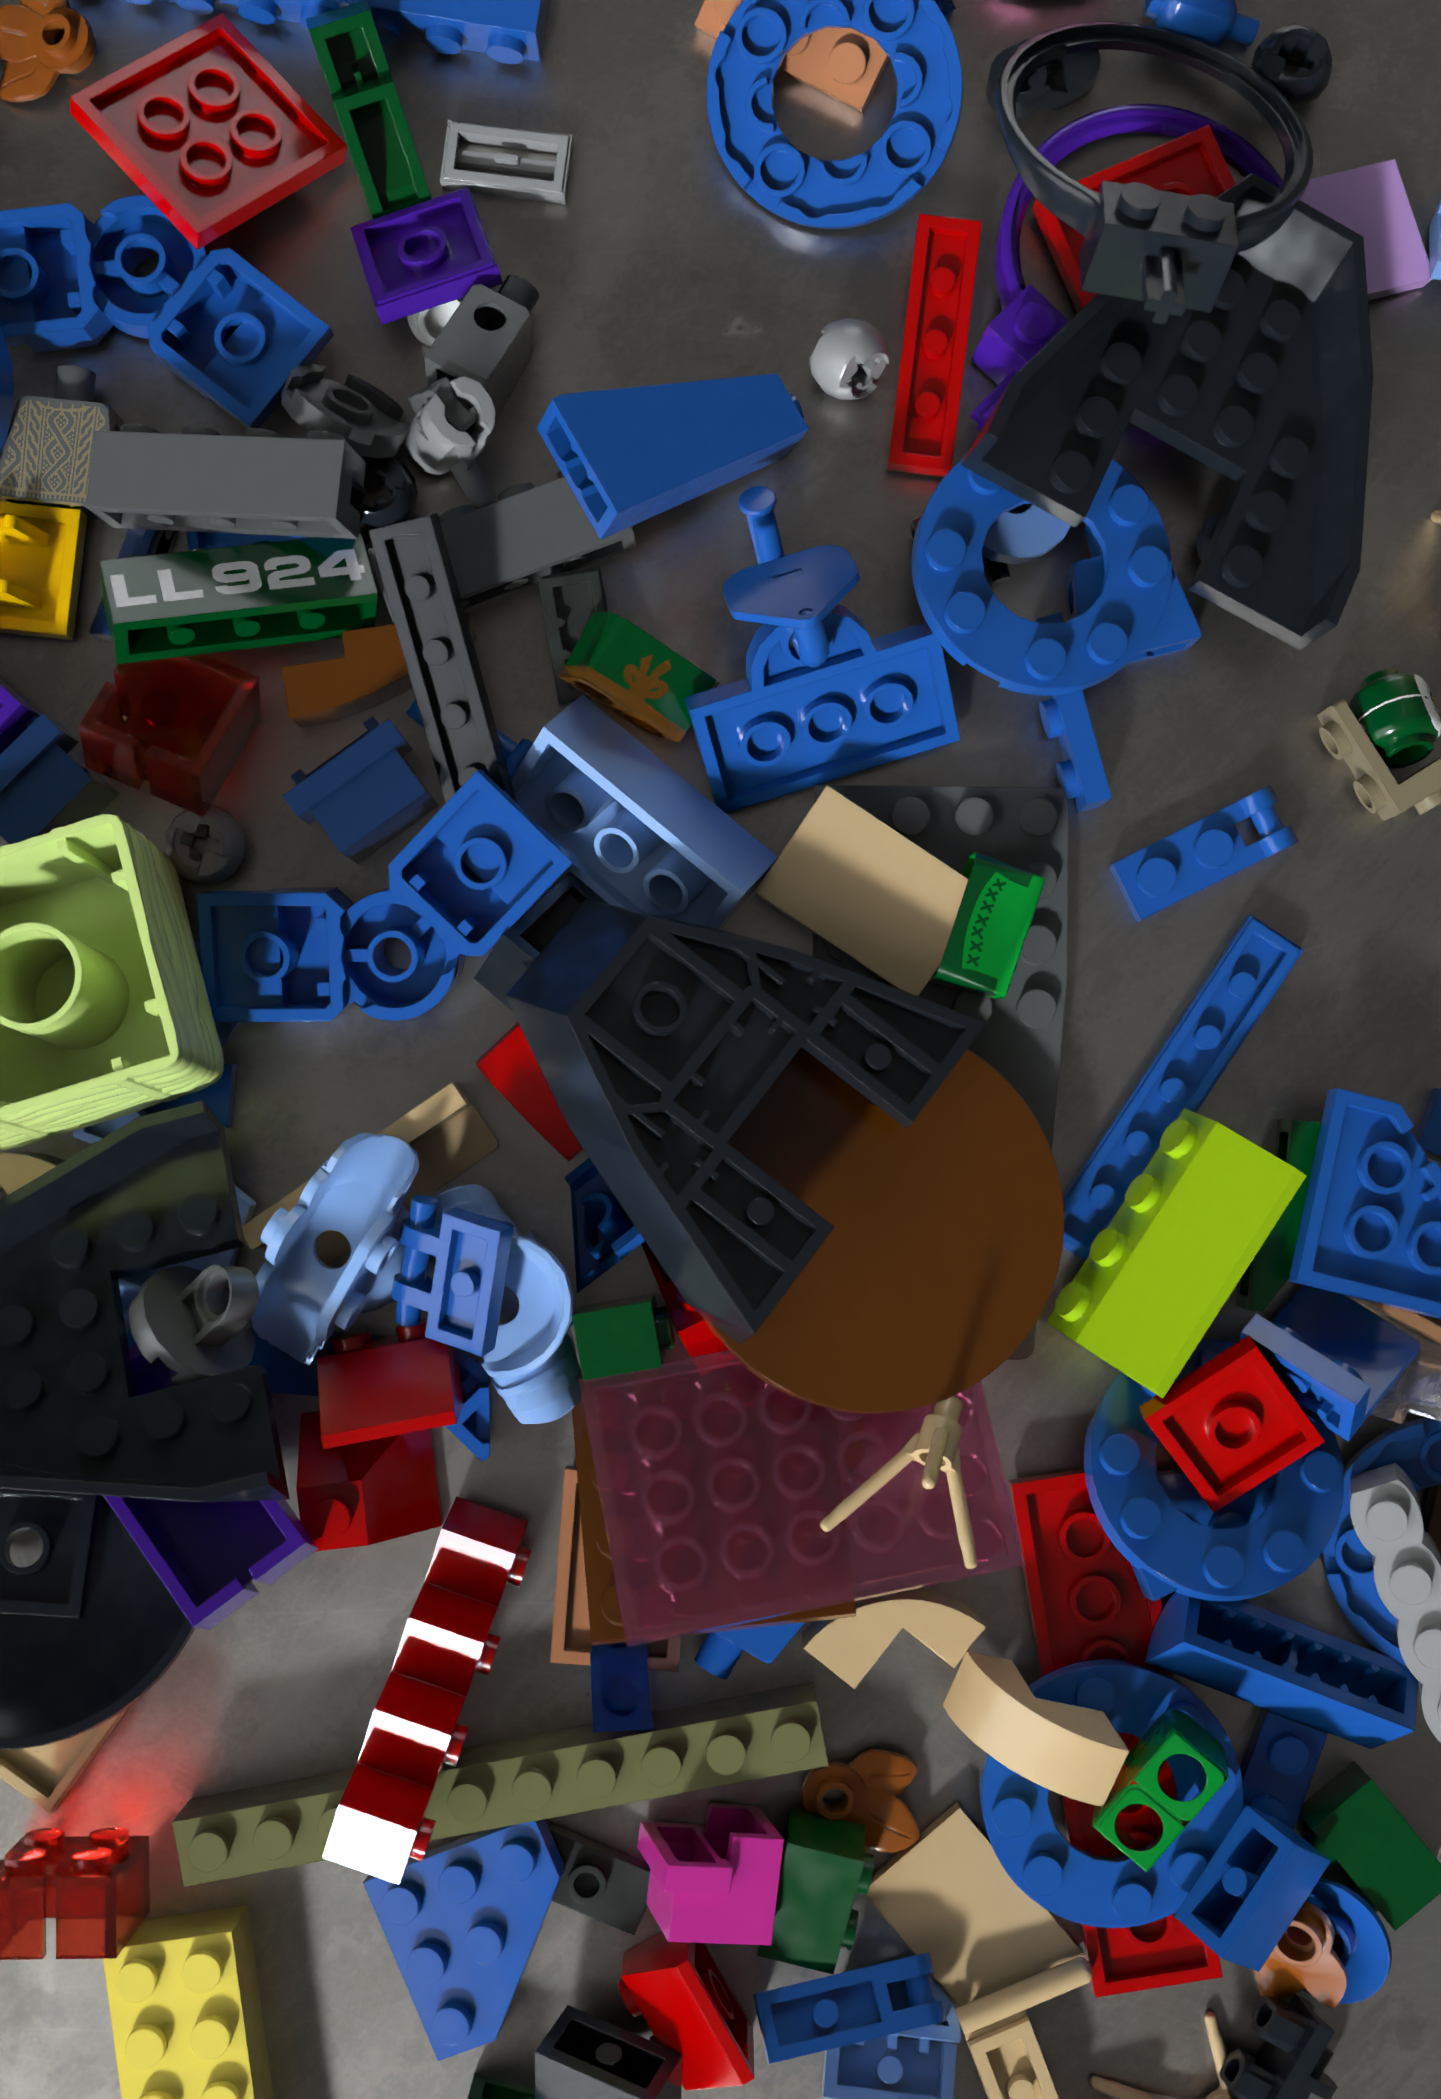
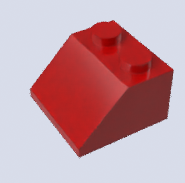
M421 1319L420 1324L414 1327L395 1326L397 1333L395 1336L372 1340L370 1331L364 1330L333 1337L331 1339L333 1347L324 1349L317 1358L320 1430L323 1449L457 1424L465 1402V1394L456 1347L425 1337L427 1319Z
M661 1930L624 1952L621 1970L622 1978L617 1982L622 1999L634 2017L643 2014L654 2034L649 2038L650 2041L683 2055L682 2085L686 2091L740 2086L755 2079L753 2025L707 1943L668 1942Z

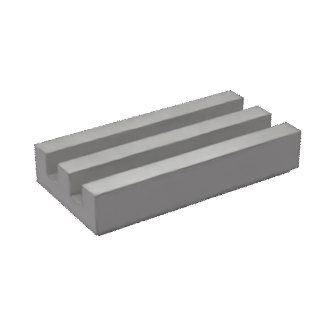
M448 119L440 175L442 190L457 191L469 187L473 194L566 205L567 181H569L571 170L570 158L574 147L573 135ZM459 142L551 153L557 154L555 162L523 158L514 154L498 152L491 154L459 150L458 147ZM456 167L552 178L554 180L547 181L475 171L458 170L456 169Z

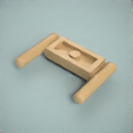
M1076 1957L955 2009L988 2099H1059L1025 2010L1089 1983L1093 1977V1970L1087 1959Z

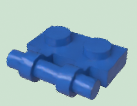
M414 1195L411 1198L409 1217L404 1218L401 1222L399 1242L405 1248L401 1272L395 1274L393 1279L391 1297L397 1301L394 1321L402 1326H418L421 1321L422 1310L428 1312L425 1337L482 1357L495 1349L514 1226L458 1207L442 1214L440 1226L435 1221L438 1200L428 1195ZM430 1255L436 1257L433 1281L427 1276Z

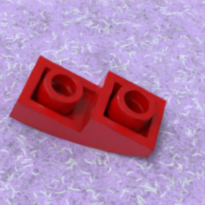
M517 1022L475 1062L476 1066L526 1121L570 1162L583 1147L570 1130L528 1041Z

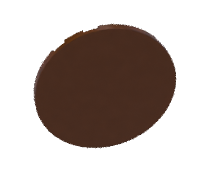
M801 1047L727 1143L831 1223L834 1229L755 1335L739 1344L703 1315L702 1317L713 1334L719 1337L729 1351L747 1366L746 1368L767 1384L792 1397H797L819 1406L832 1408L833 1410L865 1414L898 1412L924 1407L948 1399L990 1375L1014 1353L1036 1324L1051 1295L1059 1270L1063 1248L1064 1206L1058 1169L1049 1143L1037 1119L1012 1085L989 1063L969 1049H967L914 1122L907 1128H904Z

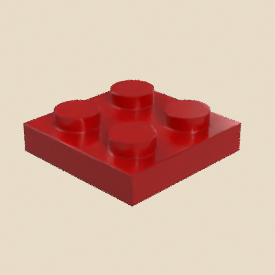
M1250 1335L1173 1384L1163 1399L1156 1395L1139 1406L1146 1423L1214 1513L1325 1442L1316 1426Z

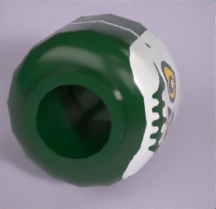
M1395 669L1380 670L1365 678L1361 683L1362 688L1354 694L1348 706L1386 766L1393 769L1413 765L1430 755L1434 749L1435 741L1441 734V716L1428 683L1419 675L1398 673Z

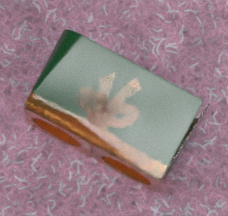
M612 612L593 613L559 676L654 739L679 743L692 725L685 697L716 688L720 683L629 620Z

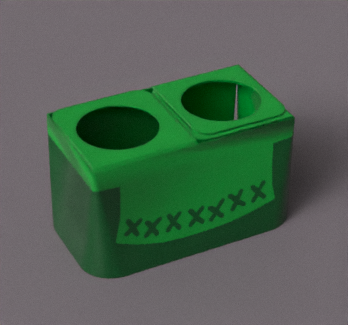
M974 852L969 856L962 872V876L967 878L968 882L942 961L932 975V979L928 982L994 999H1001L1006 997L1023 948L1024 939L1027 937L1046 879L989 856Z
M1170 1710L1163 1713L1128 1753L1104 1806L1094 1805L1092 1826L1147 1872L1228 1780L1229 1774L1223 1745L1186 1713L1179 1710ZM1186 1754L1192 1756L1201 1763L1205 1770L1206 1784L1190 1801L1174 1800L1168 1797L1159 1786L1157 1778L1159 1767L1165 1759L1172 1755ZM1133 1780L1137 1783L1129 1785ZM1143 1804L1149 1806L1158 1813L1162 1820L1163 1834L1148 1850L1115 1824L1118 1813L1128 1805Z

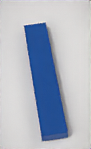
M1253 915L1245 917L1064 1191L1063 1248L1084 1262L1090 1255V1248L1094 1239L1102 1230L1108 1227L1125 1201V1194L1129 1185L1137 1176L1143 1173L1160 1147V1139L1165 1129L1178 1119L1184 1108L1197 1113L1304 951L1303 948Z

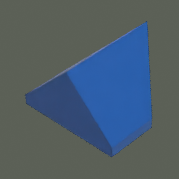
M590 1158L564 1177L570 1186L577 1293L645 1241Z

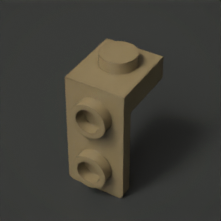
M1340 699L1317 715L1322 724V727L1319 728V734L1325 747L1336 759L1345 760L1357 779L1353 782L1354 791L1362 805L1373 814L1378 812L1384 822L1413 806L1419 815H1422L1441 804V757L1397 783L1344 699Z

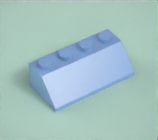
M583 694L543 726L511 779L517 804L576 860L566 871H571L610 905L722 930L778 858V856Z

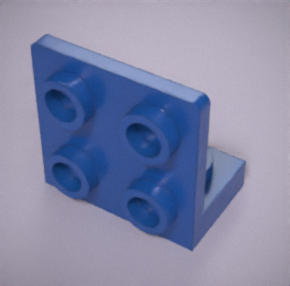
M1307 1285L1300 1287L1272 1322L1256 1313L1241 1331L1240 1338L1241 1341L1250 1335L1305 1413L1348 1442L1417 1356L1420 1349V1342L1346 1295Z

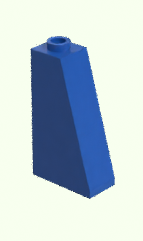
M777 373L562 394L552 398L537 427L539 434L600 540L788 457L809 429L804 421L800 403L794 395L788 393Z

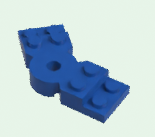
M146 195L127 196L109 203L100 210L102 216L94 224L71 203L0 211V327L8 347L28 345L37 353L97 346L114 325L127 334L149 339L151 350L165 367L208 401H214L249 429L260 428L282 401L281 393L290 371L299 365H311L334 336L330 326L231 248L217 249L210 252L208 246L205 245L197 250ZM149 258L159 259L158 266L152 274L145 277H134L135 270L142 261Z
M480 769L465 782L388 865L389 888L374 892L355 904L338 887L273 888L268 891H204L198 893L201 972L214 1022L332 1021L343 1014L353 1002L361 1007V1011L377 1019L401 1021L418 1017L435 1007L454 989L462 975L466 956H484L492 950L502 934L510 929L576 860ZM387 938H398L408 945L412 956L409 968H396L388 962L384 954V945Z

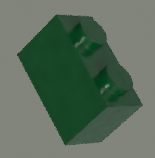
M655 1293L583 1305L572 1314L583 1381L662 1367L666 1356L665 1350L674 1349L675 1335L672 1319L666 1306L657 1307Z
M1355 1761L1303 1803L1300 1816L1309 1825L1310 1829L1301 1837L1331 1860L1327 1869L1336 1861L1340 1863L1352 1878L1344 1886L1361 1896L1376 1913L1379 1911L1394 1931L1441 1894V1863L1375 1782Z
M790 1807L782 1835L784 1844L771 1945H758L757 1956L834 1974L840 1949L851 1950L853 1947L859 1911L852 1909L856 1893L864 1895L868 1893L875 1856L865 1853V1825L841 1819L830 1820L821 1814Z

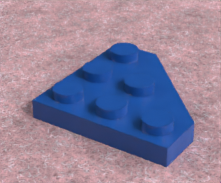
M1340 1088L1328 1090L1288 1281L1441 1319V1169L1436 1161H1429L1411 1132L1410 1129L1414 1126L1400 1104Z
M545 1819L473 1833L426 1851L422 1862L409 1858L399 1885L372 1875H368L363 1881L438 2061L495 2041L503 2028L511 2002L543 1927L542 1924L566 1869Z

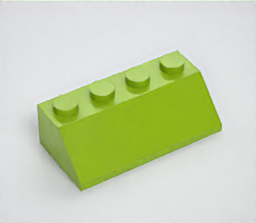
M1184 1108L1178 1119L1165 1129L1160 1139V1147L1143 1173L1137 1176L1129 1185L1125 1194V1201L1108 1227L1102 1230L1094 1239L1090 1248V1255L1073 1281L1066 1285L1059 1293L1055 1302V1309L1046 1323L1163 1399L1305 1180L1306 1175L1219 1122Z

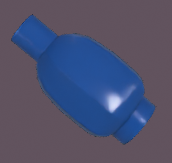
M1145 0L1142 10V16L1153 19L1155 27L1188 35L1212 46L1222 43L1227 38L1250 46L1260 26V20L1237 12L1235 0Z

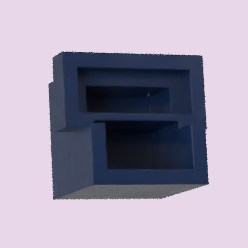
M44 713L39 717L34 715L26 723L28 728L0 755V836L8 844L49 833L52 829L98 816L120 794L74 749L79 741L61 723Z
M373 716L363 723L368 731L313 771L306 774L303 770L299 769L290 777L296 786L282 795L297 817L309 825L318 820L340 852L357 864L439 806L404 756L413 749L390 719L380 724Z

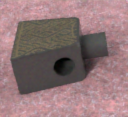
M508 275L498 292L482 284L473 285L424 357L427 386L445 377L450 382L463 376L479 382L492 399L496 423L533 351V314L531 311L540 298L537 289L530 282L517 275Z
M73 365L58 366L54 398L25 395L18 399L0 459V501L78 509L87 515V519L102 520L86 508L95 431H121V426L124 425V422L110 405L93 402L96 381L95 372Z

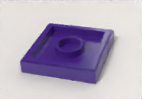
M469 187L354 225L350 228L382 325L463 298L475 284H482L488 288L503 284L497 262Z

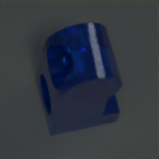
M650 1639L592 1645L590 1665L593 1732L653 1729L657 1719L655 1695H653Z

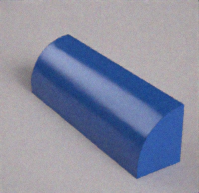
M1177 1592L1172 1595L1165 1605L1154 1627L1145 1663L1369 1749L1376 1748L1415 1731L1418 1680L1407 1666L1377 1652L1243 1600L1210 1601L1189 1597Z

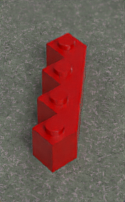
M456 1496L442 1526L425 1582L408 1617L391 1673L374 1708L358 1762L339 1802L322 1855L323 1859L398 1885L401 1882L409 1858L423 1861L436 1824L435 1820L425 1817L443 1764L454 1767L457 1765L469 1727L458 1724L476 1672L488 1675L495 1658L501 1637L490 1632L507 1584L520 1586L532 1552L531 1549L521 1546L529 1521Z

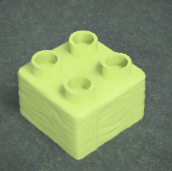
M111 814L87 818L64 827L52 829L49 833L0 846V1150L19 1148L40 1140L52 1138L58 1134L79 1130L129 1115L162 1102H169L178 1097L199 1092L215 1084L222 1077L224 1071L223 1052L200 969L179 878L170 857L161 852L151 840L146 839L143 833L134 830L129 823H125L119 816Z

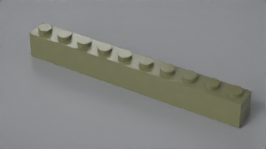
M814 1682L463 1747L456 1767L443 1764L425 1817L436 1821L430 1841L829 1766ZM355 1768L190 1799L172 1821L183 1886L187 1887L325 1861L326 1859H323L322 1855L335 1814Z

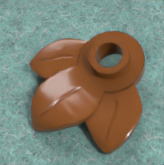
M20 0V5H3L0 7V60L6 61L0 80L1 99L8 102H25L38 99L50 91L59 74H77L91 64L96 52V40L92 27L82 14L70 8L68 0Z
M882 1749L867 1750L849 1764L831 1761L828 1762L829 1766L814 1768L805 1777L801 1788V1799L805 1811L821 1814L830 1820L841 1819L865 1825V1853L868 1852V1848L879 1852L895 1853L907 1849L919 1840L920 1834L915 1818L905 1802L899 1798L918 1771L917 1764L908 1757ZM831 1789H840L846 1793L843 1801L836 1805L826 1804L823 1801V1797Z
M1306 1901L1304 1902L1259 1972L1254 1970L1261 1997L1268 1995L1281 1999L1294 1995L1306 1988L1313 1997L1332 2009L1342 1999L1347 1988L1346 1968L1332 1949L1335 1940L1333 1925L1327 1915L1317 1906Z

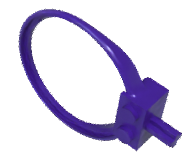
M1148 103L1125 104L1097 110L1079 117L1058 129L1036 149L1055 166L1066 155L1077 148L1110 135L1147 132L1181 137L1209 124L1225 161L1244 178L1254 173L1280 189L1283 184V179L1272 164L1242 136L1207 116L1168 105ZM1019 173L1008 193L1000 218L995 244V276L1002 312L987 326L971 358L998 385L970 414L978 423L976 429L979 433L1012 377L1070 322L1031 284L1027 287L1025 286L1020 261V235L1024 215L1033 193L1025 185Z

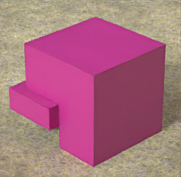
M708 1803L705 1828L702 1824L640 1821L637 1847L650 1867L646 1904L668 1942L771 1945L784 1838L757 1805Z

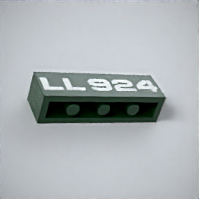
M358 533V539L316 537L279 542L261 541L251 545L214 549L196 548L186 552L148 556L130 555L120 559L100 561L103 603L116 664L342 638L341 632L375 627L378 593L361 533Z

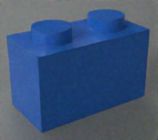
M1246 1805L1174 1917L1222 1959L1259 1972L1331 1860L1284 1822Z

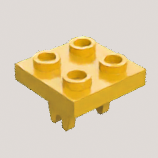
M0 501V633L73 640L87 525V515L81 510Z

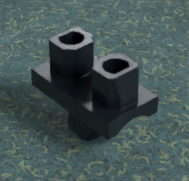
M1297 1994L1293 1995L1290 2002L1268 1995L1262 1997L1252 2014L1251 2027L1259 2037L1267 2041L1257 2059L1240 2049L1230 2052L1220 2069V2078L1239 2099H1308L1312 2092L1323 2099L1332 2098L1338 2087L1324 2073V2070L1334 2055L1326 2046L1335 2031L1315 2013V2007L1311 2002Z

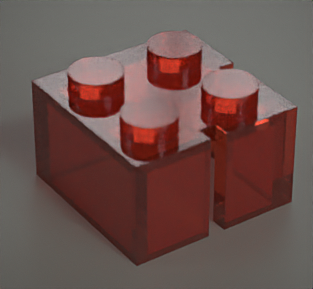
M205 654L117 664L113 670L115 684L106 681L78 726L86 768L138 790L145 780L149 781L152 796L204 817L261 720L259 677Z
M106 1827L90 1832L89 1836L65 1837L63 1829L41 1828L27 1832L25 1837H22L5 1854V1859H0V1960L43 1959L46 1956V1918H56V1959H116L150 1913L149 1836H129V1830L126 1828Z

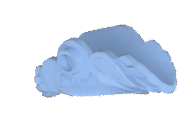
M360 1133L353 1138L347 1139L314 1173L304 1188L298 1204L290 1212L282 1207L279 1208L270 1218L261 1234L260 1241L267 1245L265 1252L266 1261L255 1277L259 1290L258 1304L248 1324L261 1339L267 1340L268 1343L284 1351L300 1363L310 1365L317 1350L323 1348L325 1341L327 1342L337 1327L347 1331L360 1313L378 1310L395 1301L391 1297L393 1279L395 1274L401 1272L405 1248L399 1242L401 1222L404 1218L409 1217V1213L403 1204L410 1193L411 1183L419 1169L417 1158L419 1154L407 1142L395 1136L381 1133L378 1135ZM325 1231H338L350 1243V1257L346 1264L341 1267H330L324 1264L318 1257L316 1251L317 1240Z
M470 1184L460 1185L442 1192L435 1197L438 1200L435 1221L440 1226L442 1214L455 1207L514 1226L505 1286L516 1293L519 1299V1311L511 1322L498 1325L495 1349L482 1357L478 1355L477 1357L488 1375L491 1376L498 1394L503 1397L507 1406L520 1423L541 1424L561 1418L570 1412L582 1399L586 1386V1381H583L582 1371L577 1362L575 1343L570 1330V1326L574 1325L572 1314L575 1310L573 1308L574 1292L568 1271L553 1252L542 1246L534 1231L525 1235L522 1234L519 1227L500 1208L493 1194L487 1188L481 1185ZM430 1255L431 1261L435 1266L436 1257Z

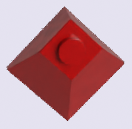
M320 1411L301 1414L296 1490L300 1521L319 1547L314 1552L368 1546L443 1525L432 1429L323 1449Z

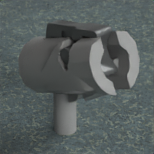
M466 376L454 379L451 382L446 377L418 390L408 398L416 416L409 425L410 429L404 441V448L410 462L424 473L441 475L451 471L471 505L478 509L489 505L495 499L492 489L474 461L483 451L489 434L495 425V408L491 397L479 382Z

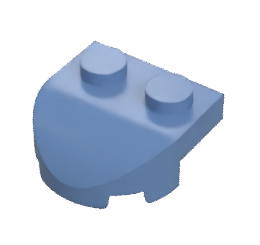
M930 1975L929 1979L934 2000L942 2001L946 2021L826 2050L821 2098L954 2099L957 2043L961 2042L960 2023L955 2012V2006L950 2003L944 1991L933 1981L934 1979ZM904 1981L888 1984L887 1987L893 2011L910 2008Z

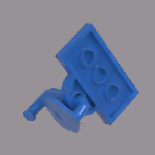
M766 486L751 487L745 490L739 498V508L746 514L758 565L736 572L725 581L722 587L726 604L734 619L763 623L754 633L746 654V678L685 697L714 803L725 813L960 740L943 648L930 630L927 622L871 639L862 620L845 606L838 604L860 580L858 567L849 551L836 545H823L785 556L774 512L777 503L776 494ZM790 639H791V641H792L794 647H791V646L789 645V640H790Z

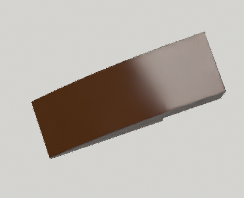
M465 613L474 642L477 639L476 626L470 614ZM395 624L341 632L345 653L343 658L282 667L289 718L300 728L336 721L377 707L412 689V683Z

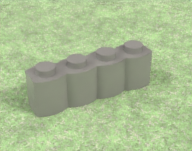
M1392 1463L1350 1476L1349 1500L1351 1519L1357 1536L1365 1548L1372 1554L1377 1591L1386 1608L1395 1617L1398 1644L1402 1658L1410 1672L1418 1680L1425 1720L1434 1736L1441 1743V1557L1433 1539L1423 1528L1419 1499L1411 1479L1399 1465Z

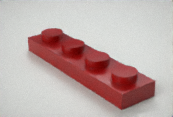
M919 213L887 470L945 477L952 469L982 221Z

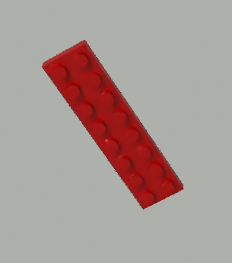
M1084 1468L1008 1480L1040 1677L1042 1678L1046 1674L1064 1666L1095 1659L1126 1660L1129 1664L1147 1667L1161 1673L1165 1672L1173 1677V1673L1145 1663L1149 1642L1162 1612L1161 1598L1152 1601L1143 1596L1130 1562L1119 1552L1105 1533L1090 1501ZM1117 1732L1129 1752L1140 1740L1139 1737L1131 1733ZM1164 1760L1158 1770V1783L1162 1791L1168 1797L1174 1799L1175 1784L1169 1764ZM1133 1780L1129 1785L1137 1783ZM1060 1794L1066 1837L1070 1844L1083 1851L1094 1853L1097 1856L1115 1858L1125 1856L1122 1851L1092 1826L1094 1805ZM1143 1804L1126 1806L1118 1813L1115 1819V1824L1144 1848L1163 1832V1823L1158 1813L1151 1807ZM1176 1912L1151 1923L1127 1928H1103L1081 1924L1086 1959L1091 1964L1093 1970L1090 1984L1095 1998L1222 1978L1220 1957L1174 1917Z

